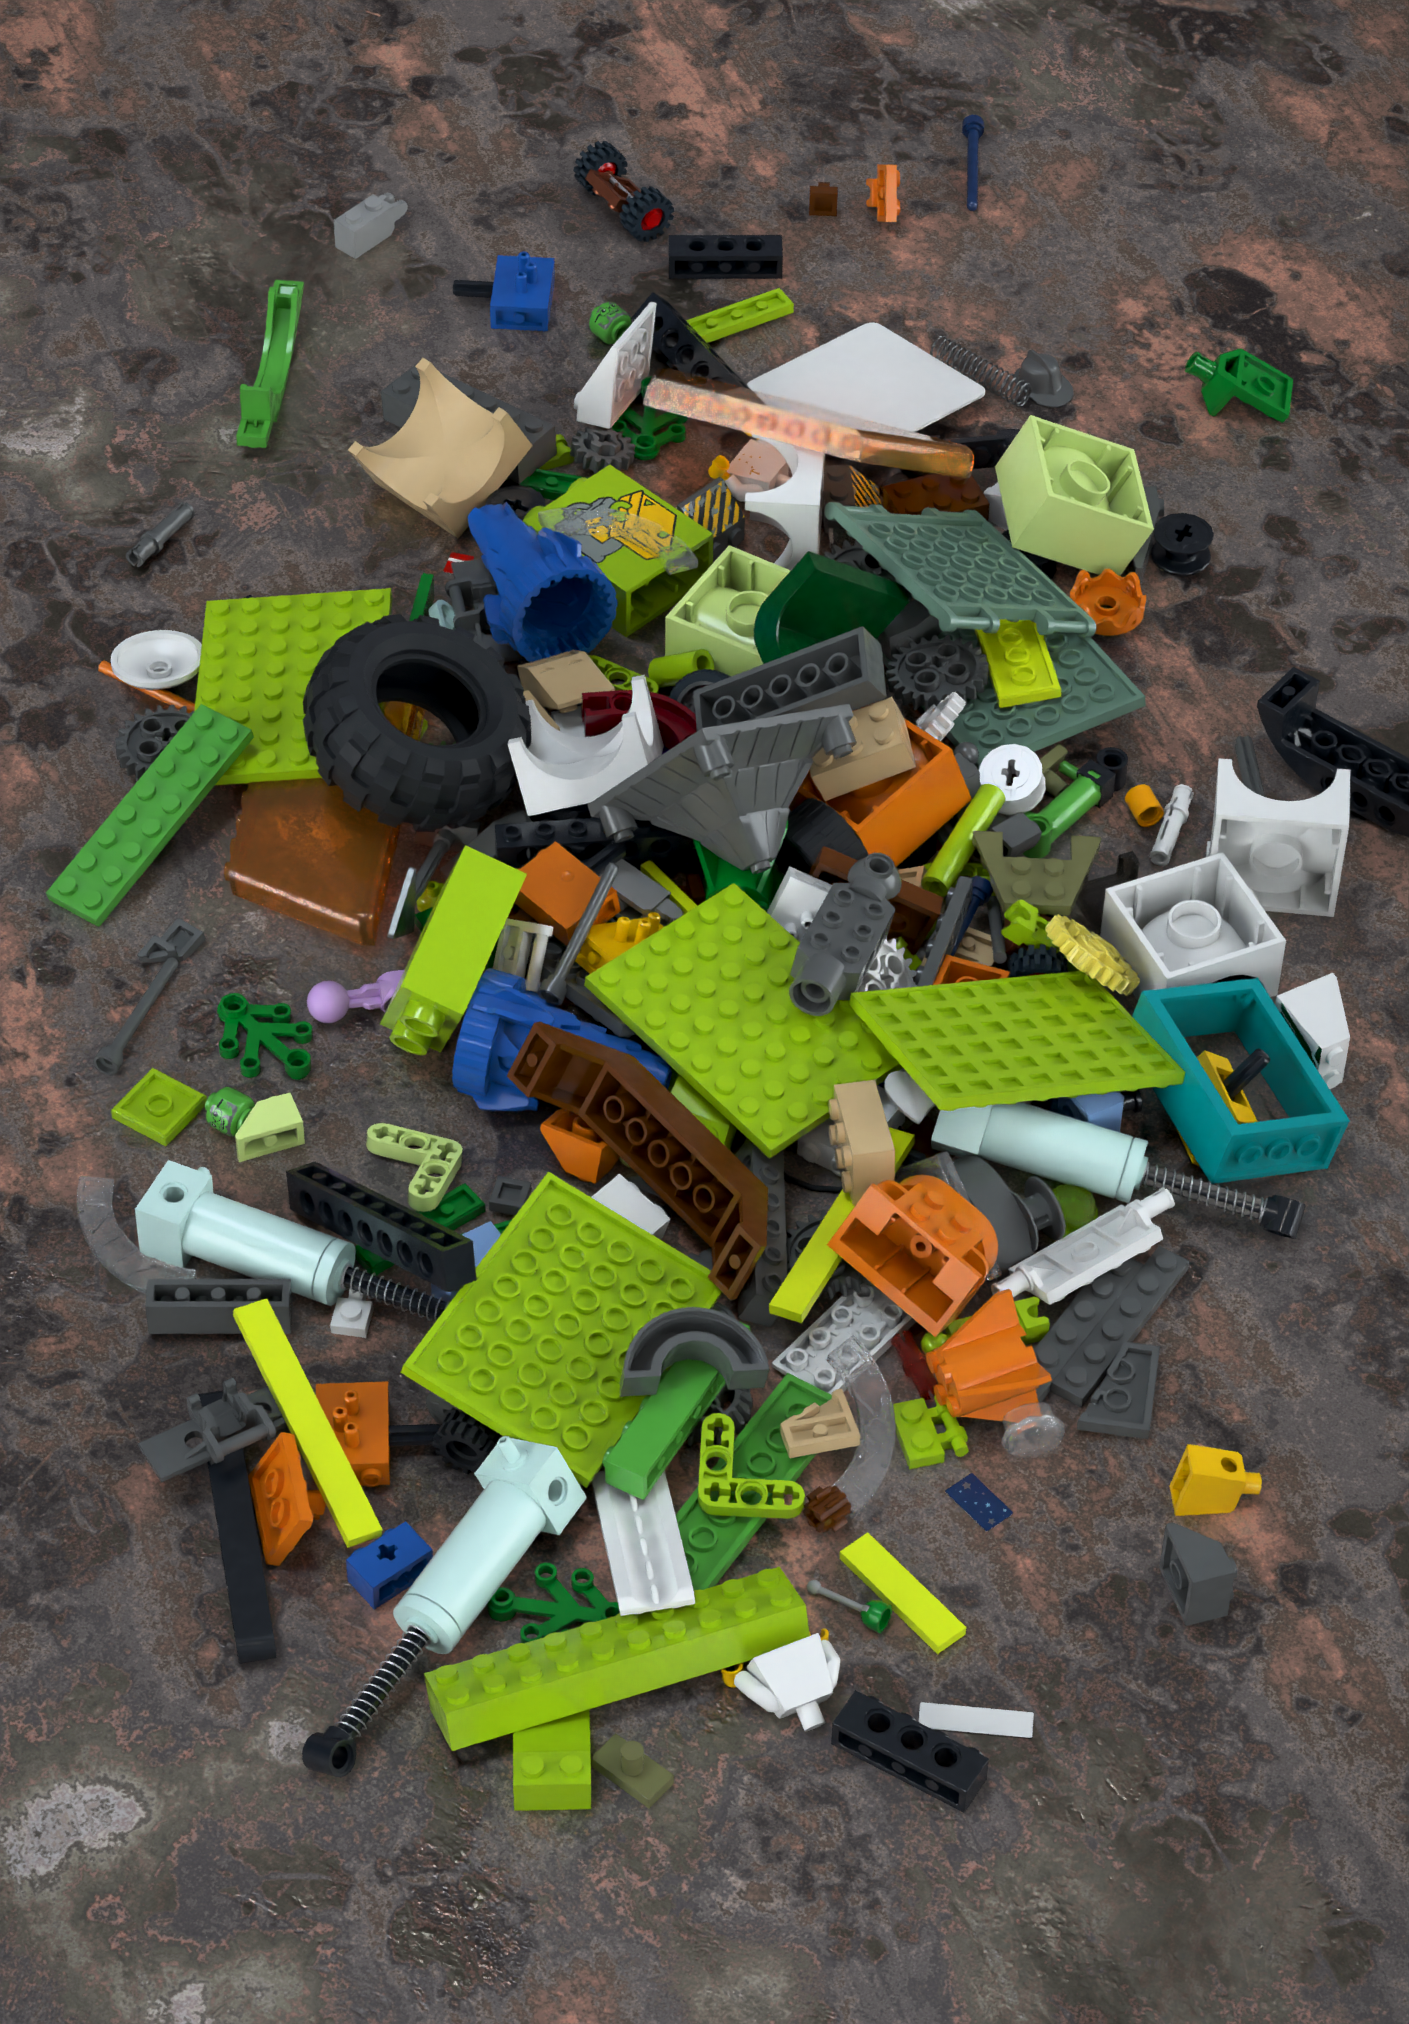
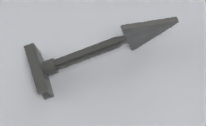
M472 821L455 829H451L446 825L442 829H436L435 832H415V843L432 846L417 875L416 868H408L387 938L396 939L414 932L416 901L424 893L444 854L449 850L460 852L465 845L467 846L473 841L481 829V822Z

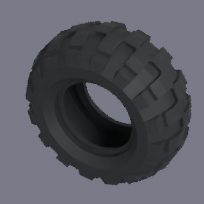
M401 614L383 616L380 620H375L373 623L367 621L344 634L322 655L306 687L303 699V712L306 714L303 719L306 742L310 756L316 757V764L319 767L318 772L328 786L338 785L344 791L343 801L358 812L364 807L379 815L377 822L397 828L398 824L400 825L404 822L412 824L415 832H435L436 829H442L446 825L451 829H455L479 819L485 815L487 810L491 811L499 806L511 793L518 779L509 751L508 741L509 739L522 737L527 749L531 745L529 706L526 705V698L523 694L524 689L517 675L505 672V666L503 665L505 659L492 647L484 649L474 642L473 638L475 635L459 626L455 630L440 626L439 619L419 615L418 619L407 621ZM389 701L405 702L431 712L447 726L456 744L432 745L405 735L387 720L378 704Z

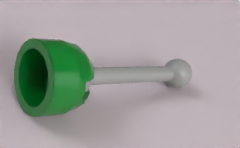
M811 1580L807 1584V1591L810 1594L816 1595L819 1593L861 1612V1621L871 1630L881 1633L889 1623L892 1606L883 1601L871 1600L862 1605L822 1587L817 1580Z

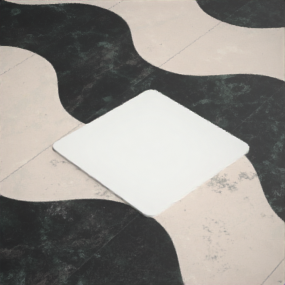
M866 323L751 380L747 384L760 399L796 422L826 424V441L854 458H866L985 395V388L878 323Z

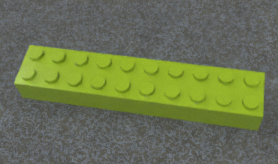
M780 1567L764 1569L757 1574L740 1579H730L723 1584L707 1589L694 1590L695 1604L624 1616H620L619 1613L607 1619L587 1622L577 1628L560 1633H550L537 1640L517 1643L507 1649L490 1654H480L473 1659L453 1665H444L436 1670L424 1673L430 1711L451 1751H455L750 1661L754 1657L809 1637L806 1604Z

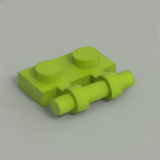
M934 1396L936 1407L929 1409L924 1398L889 1405L888 1414L909 1470L943 1463L945 1458L944 1450L953 1448L955 1455L958 1457L964 1456L969 1452L966 1444L968 1436L964 1427L959 1426L957 1418H953L950 1415L947 1405L940 1406L936 1396ZM943 1423L946 1431L937 1434L934 1425Z

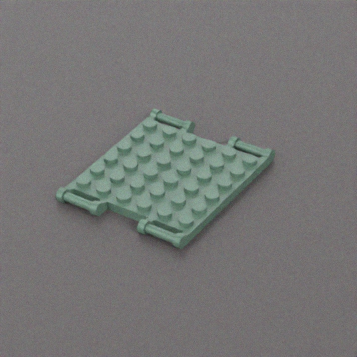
M828 502L825 506V517L828 520L837 521L850 537L856 539L863 546L865 552L871 554L883 569L888 570L895 577V581L898 584L904 586L912 594V598L921 602L928 609V613L939 620V627L944 632H954L956 629L982 630L985 633H996L1000 627L999 619H1006L1011 622H1018L1019 620L1033 621L1036 623L1037 632L1040 635L1078 633L1082 637H1092L1096 632L1095 621L1018 549L1013 548L1011 542L976 510L946 512L927 507L923 509L921 515L889 513L882 505L878 504L859 507L843 506L839 502Z

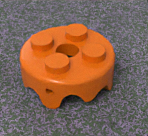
M1105 569L1099 576L1090 578V574L1086 570H1081L1078 573L1069 597L1095 621V634L1104 636L1120 635L1133 630L1140 624L1144 617L1146 595H1143L1141 592L1140 580L1135 572H1130L1126 577H1121L1113 570ZM1103 605H1109V606H1111L1112 608L1106 609V608H1103V607H1101V606H1103Z

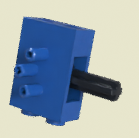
M525 251L520 252L518 256L498 255L494 282L454 280L453 294L455 296L491 298L490 323L492 329L548 331L555 283V258L530 257L529 253Z

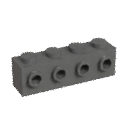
M148 1279L145 1304L148 1333L242 1334L233 1317L234 1309L267 1298L284 1333L291 1334L293 1310L291 1279Z

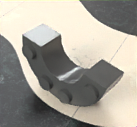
M957 753L954 756L973 799L981 786L980 772L972 762H969L960 753ZM970 802L947 822L952 830ZM1022 812L1007 820L997 814L987 830L1003 832V857H1017L1030 850L1039 842L1042 834L1039 826ZM976 848L971 857L981 863L980 854Z
M965 1155L926 1174L941 1179L982 1212L992 1224L998 1240V1255L990 1273L997 1281L1010 1276L1009 1268L1033 1255L1029 1231L1017 1201L1004 1180L987 1162L974 1155Z
M679 1308L653 1318L634 1336L624 1361L620 1379V1397L655 1395L663 1371L674 1362L686 1359L704 1361L715 1367L724 1377L728 1390L764 1388L770 1370L769 1364L760 1342L747 1327L735 1318L708 1308Z

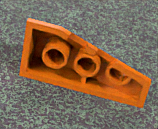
M560 1109L541 1124L540 1131L564 1171L577 1176L581 1181L596 1184L613 1168L620 1157L576 1113Z

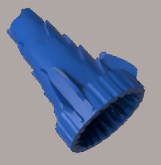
M507 502L497 505H485L479 509L475 507L467 517L469 528L482 553L481 559L492 575L499 595H485L483 599L487 623L490 626L492 637L497 644L509 643L514 651L517 650L529 662L571 650H579L586 653L592 651L611 629L612 621L617 613L618 600L615 597V588L598 565L591 558L581 555L582 544L571 536L552 531L549 528H542L537 533L532 526L528 527L517 516Z
M489 968L481 976L464 1016L454 1055L452 1083L458 1092L473 1096L480 1110L538 1111L540 1106L539 1100L536 1097L528 1098L507 1077L535 1022H543L634 1056L667 1090L671 1081L672 1067L657 1053L643 1050L641 1045L634 1041L607 1034V1028L578 1020L576 1015L556 1008L553 1004L539 997L537 993L526 990L523 977Z

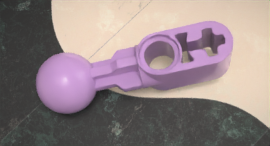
M404 970L386 972L377 979L376 983L364 984L360 989L346 990L341 984L334 981H322L313 986L308 994V1010L316 1020L322 1023H335L341 1020L350 1008L363 1007L368 1010L380 1008L385 1013Z

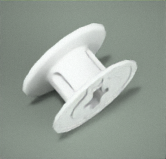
M1017 744L1002 745L990 751L983 759L979 768L981 785H995L1003 791L1006 797L1005 803L998 813L1009 816L1016 815L1019 812L1024 814L1034 809L1043 798L1046 787L1045 777L1042 773V764L1036 753L1028 747ZM1012 774H1016L1017 777L1013 778L1012 786H1008V783H1011Z

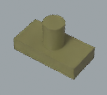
M1060 743L1040 759L1042 773L1045 777L1046 791L1054 798L1069 786L1055 774L1060 763L1065 760L1068 750Z
M616 1733L591 1757L592 1768L647 1808H650L674 1784V1775L645 1755L644 1748L639 1742H627Z

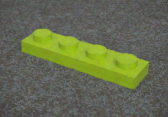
M780 288L686 321L709 343L794 313V303Z

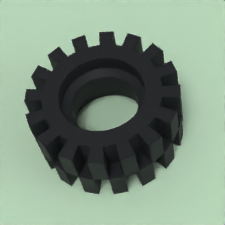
M453 1410L445 1416L433 1437L434 1441L432 1444L433 1447H436L435 1452L438 1456L444 1455L442 1461L446 1464L451 1462L453 1463V1469L458 1470L460 1467L463 1469V1473L469 1475L472 1471L475 1476V1472L503 1436L497 1434V1432L465 1412L461 1411L459 1413L458 1410Z

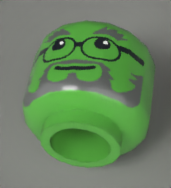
M606 302L594 308L591 313L589 327L591 332L603 342L614 344L629 328L632 320L631 316L617 304Z
M224 1087L217 1093L213 1092L206 1100L207 1123L225 1135L235 1137L254 1108L255 1103L251 1097L231 1087Z

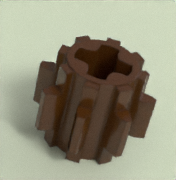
M819 1486L806 1496L809 1502L804 1505L803 1514L806 1516L809 1525L813 1526L817 1532L820 1533L822 1531L824 1533L830 1529L836 1532L848 1523L845 1517L851 1513L850 1508L852 1506L845 1493L840 1491L837 1486H827L824 1489Z

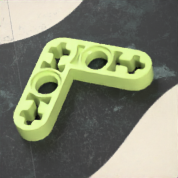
M386 1123L374 1124L367 1130L366 1146L371 1153L420 1166L409 1184V1206L414 1210L423 1212L435 1209L461 1167L463 1151L461 1144L451 1139ZM408 1146H419L422 1148L411 1149ZM436 1173L441 1174L443 1176L433 1177L429 1176L428 1174Z

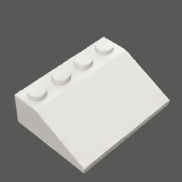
M650 302L611 347L581 392L576 394L574 400V409L577 410L576 421L610 429L641 392V381L649 377L656 303Z

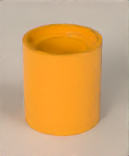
M1140 784L1127 792L1125 802L1140 826L1149 827L1162 819L1164 809L1150 786Z

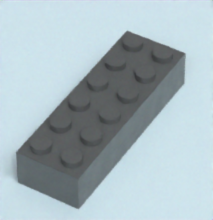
M417 364L381 391L383 419L401 428L409 419L418 400L420 376L415 367ZM440 372L462 393L494 414L498 407L506 411L533 445L507 479L520 484L525 478L532 475L536 469H539L557 454L555 425Z
M862 626L694 691L697 731L706 727L850 704L852 711L884 700L887 698L881 644Z

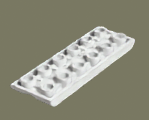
M862 1283L860 1285V1293L856 1292L853 1288L849 1289L848 1296L844 1297L842 1295L772 1362V1367L784 1375L790 1373L831 1395L836 1389L842 1388L844 1392L916 1321L876 1286Z
M665 1470L644 1500L605 1483V1471H598L591 1483L620 1616L642 1614L649 1611L679 1608L695 1604L692 1581Z

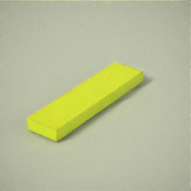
M868 1532L840 1551L839 1559L883 1602L891 1605L892 1610L937 1654L966 1635V1626Z

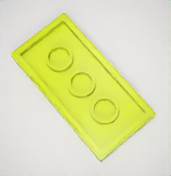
M999 619L1000 627L996 633H985L982 630H975L982 654L986 655L989 677L999 708L1061 697V687L1044 636L1037 632L1035 622L1030 620L1011 622L1006 619Z

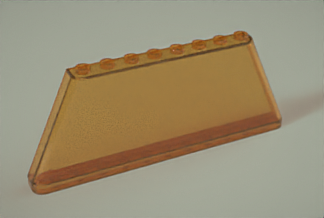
M662 368L653 374L647 386L643 405L861 463L963 478L971 477L974 464V455L971 449L962 444L674 369Z
M385 702L384 715L387 720L405 735L419 741L426 710L405 702ZM323 778L249 782L247 791L242 793V814H238L236 817V838H232L230 842V862H226L224 866V877L226 881H230L233 895L357 944L375 946L401 824L394 828L377 822L379 815L364 807L358 812L343 801L344 791L338 785L328 786Z

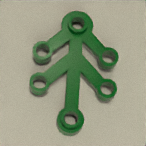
M649 376L641 381V395L645 400L643 418L629 406L611 427L616 432H623V438H631L630 444H635L634 457L640 460L653 459L659 454L660 447L670 441L680 443L686 438V428L682 425V423L688 420V408L681 404L674 405L670 411L655 418L657 402L664 395V381L656 376ZM626 419L640 430L641 434L637 435L628 429L626 422L622 420ZM672 422L676 423L670 425L667 431L657 436H653V433L655 431L665 427L666 425Z
M238 993L227 994L221 999L217 1007L219 1019L225 1022L223 1038L219 1041L221 1057L233 1059L239 1055V1041L236 1039L239 1025L248 1032L245 1054L240 1060V1070L243 1076L253 1078L260 1074L261 1065L258 1058L260 1043L284 1063L285 1072L291 1078L300 1080L311 1071L310 1054L304 1049L290 1050L275 1037H293V1040L299 1044L309 1043L313 1039V1029L310 1023L300 1021L296 1024L290 1023L292 1015L288 1004H249L246 998ZM253 1017H272L273 1023L258 1022Z
M547 1562L541 1563L535 1568V1583L539 1587L545 1588L555 1602L516 1597L510 1589L499 1587L487 1603L489 1616L499 1622L511 1620L516 1613L551 1618L540 1625L535 1623L524 1625L520 1631L521 1643L543 1638L550 1633L570 1630L565 1628L575 1622H597L620 1613L618 1602H608L594 1585V1576L589 1569H576L571 1575V1586L575 1592L583 1594L593 1608L579 1606L557 1579L556 1567ZM544 1573H548V1574H551L552 1576H550V1577H548V1578H544V1577H541L540 1575H541V1574H544ZM586 1579L588 1582L579 1583L577 1580ZM499 1600H506V1602H503V1603L498 1602V1601H499ZM529 1634L537 1635L534 1639H529L526 1636Z

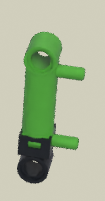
M1104 748L1097 754L1096 762L1090 759L1080 769L1067 761H1062L1058 767L1059 772L1071 778L1074 782L1038 813L1031 811L1024 813L1025 816L1039 826L1042 834L1039 842L1022 854L1029 858L1045 857L1050 852L1051 843L1094 805L1101 808L1113 797L1115 791L1122 789L1126 783L1127 754L1119 748Z

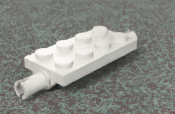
M1162 1187L1159 1191L1141 1201L1136 1199L1127 1204L1126 1207L1119 1205L1009 1268L1010 1276L991 1285L992 1294L1010 1289L1013 1297L1027 1291L1049 1305L1064 1299L1067 1294L1081 1286L1092 1283L1095 1278L1111 1269L1120 1267L1123 1262L1139 1253L1146 1252L1151 1246L1163 1240L1160 1227L1153 1224L1151 1218L1174 1207L1173 1196L1168 1189Z

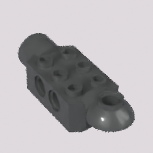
M872 853L858 860L849 869L847 876L849 883H833L801 940L790 972L794 980L789 988V996L792 1002L801 1011L813 1016H823L832 1011L837 1000H850L851 993L858 991L883 945L895 912V908L888 900L894 898L900 892L902 885L899 872L893 860L886 854Z

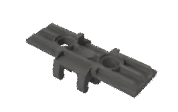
M482 559L451 563L454 580L446 583L445 591L451 598L455 614L453 618L454 627L459 626L475 635L473 638L474 642L484 649L492 647L505 659V662L519 660L517 650L514 651L509 643L497 644L492 635L482 633L485 630H491L487 623L483 599L488 594L499 595L496 583ZM471 604L474 606V610L466 611L465 605Z
M232 1377L223 1381V1396L218 1401L202 1407L197 1393L187 1397V1407L191 1420L138 1443L139 1449L159 1480L164 1482L206 1462H209L211 1465L224 1460V1456L259 1440L264 1442L277 1436L276 1431L287 1427V1424L268 1386L246 1395L243 1392H237L236 1381ZM191 1438L203 1439V1442L195 1448H190L186 1445V1442Z

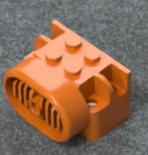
M929 1175L910 1176L899 1183L893 1180H885L878 1185L871 1184L827 1244L934 1337L957 1319L984 1283L998 1255L997 1236L987 1217L946 1182Z

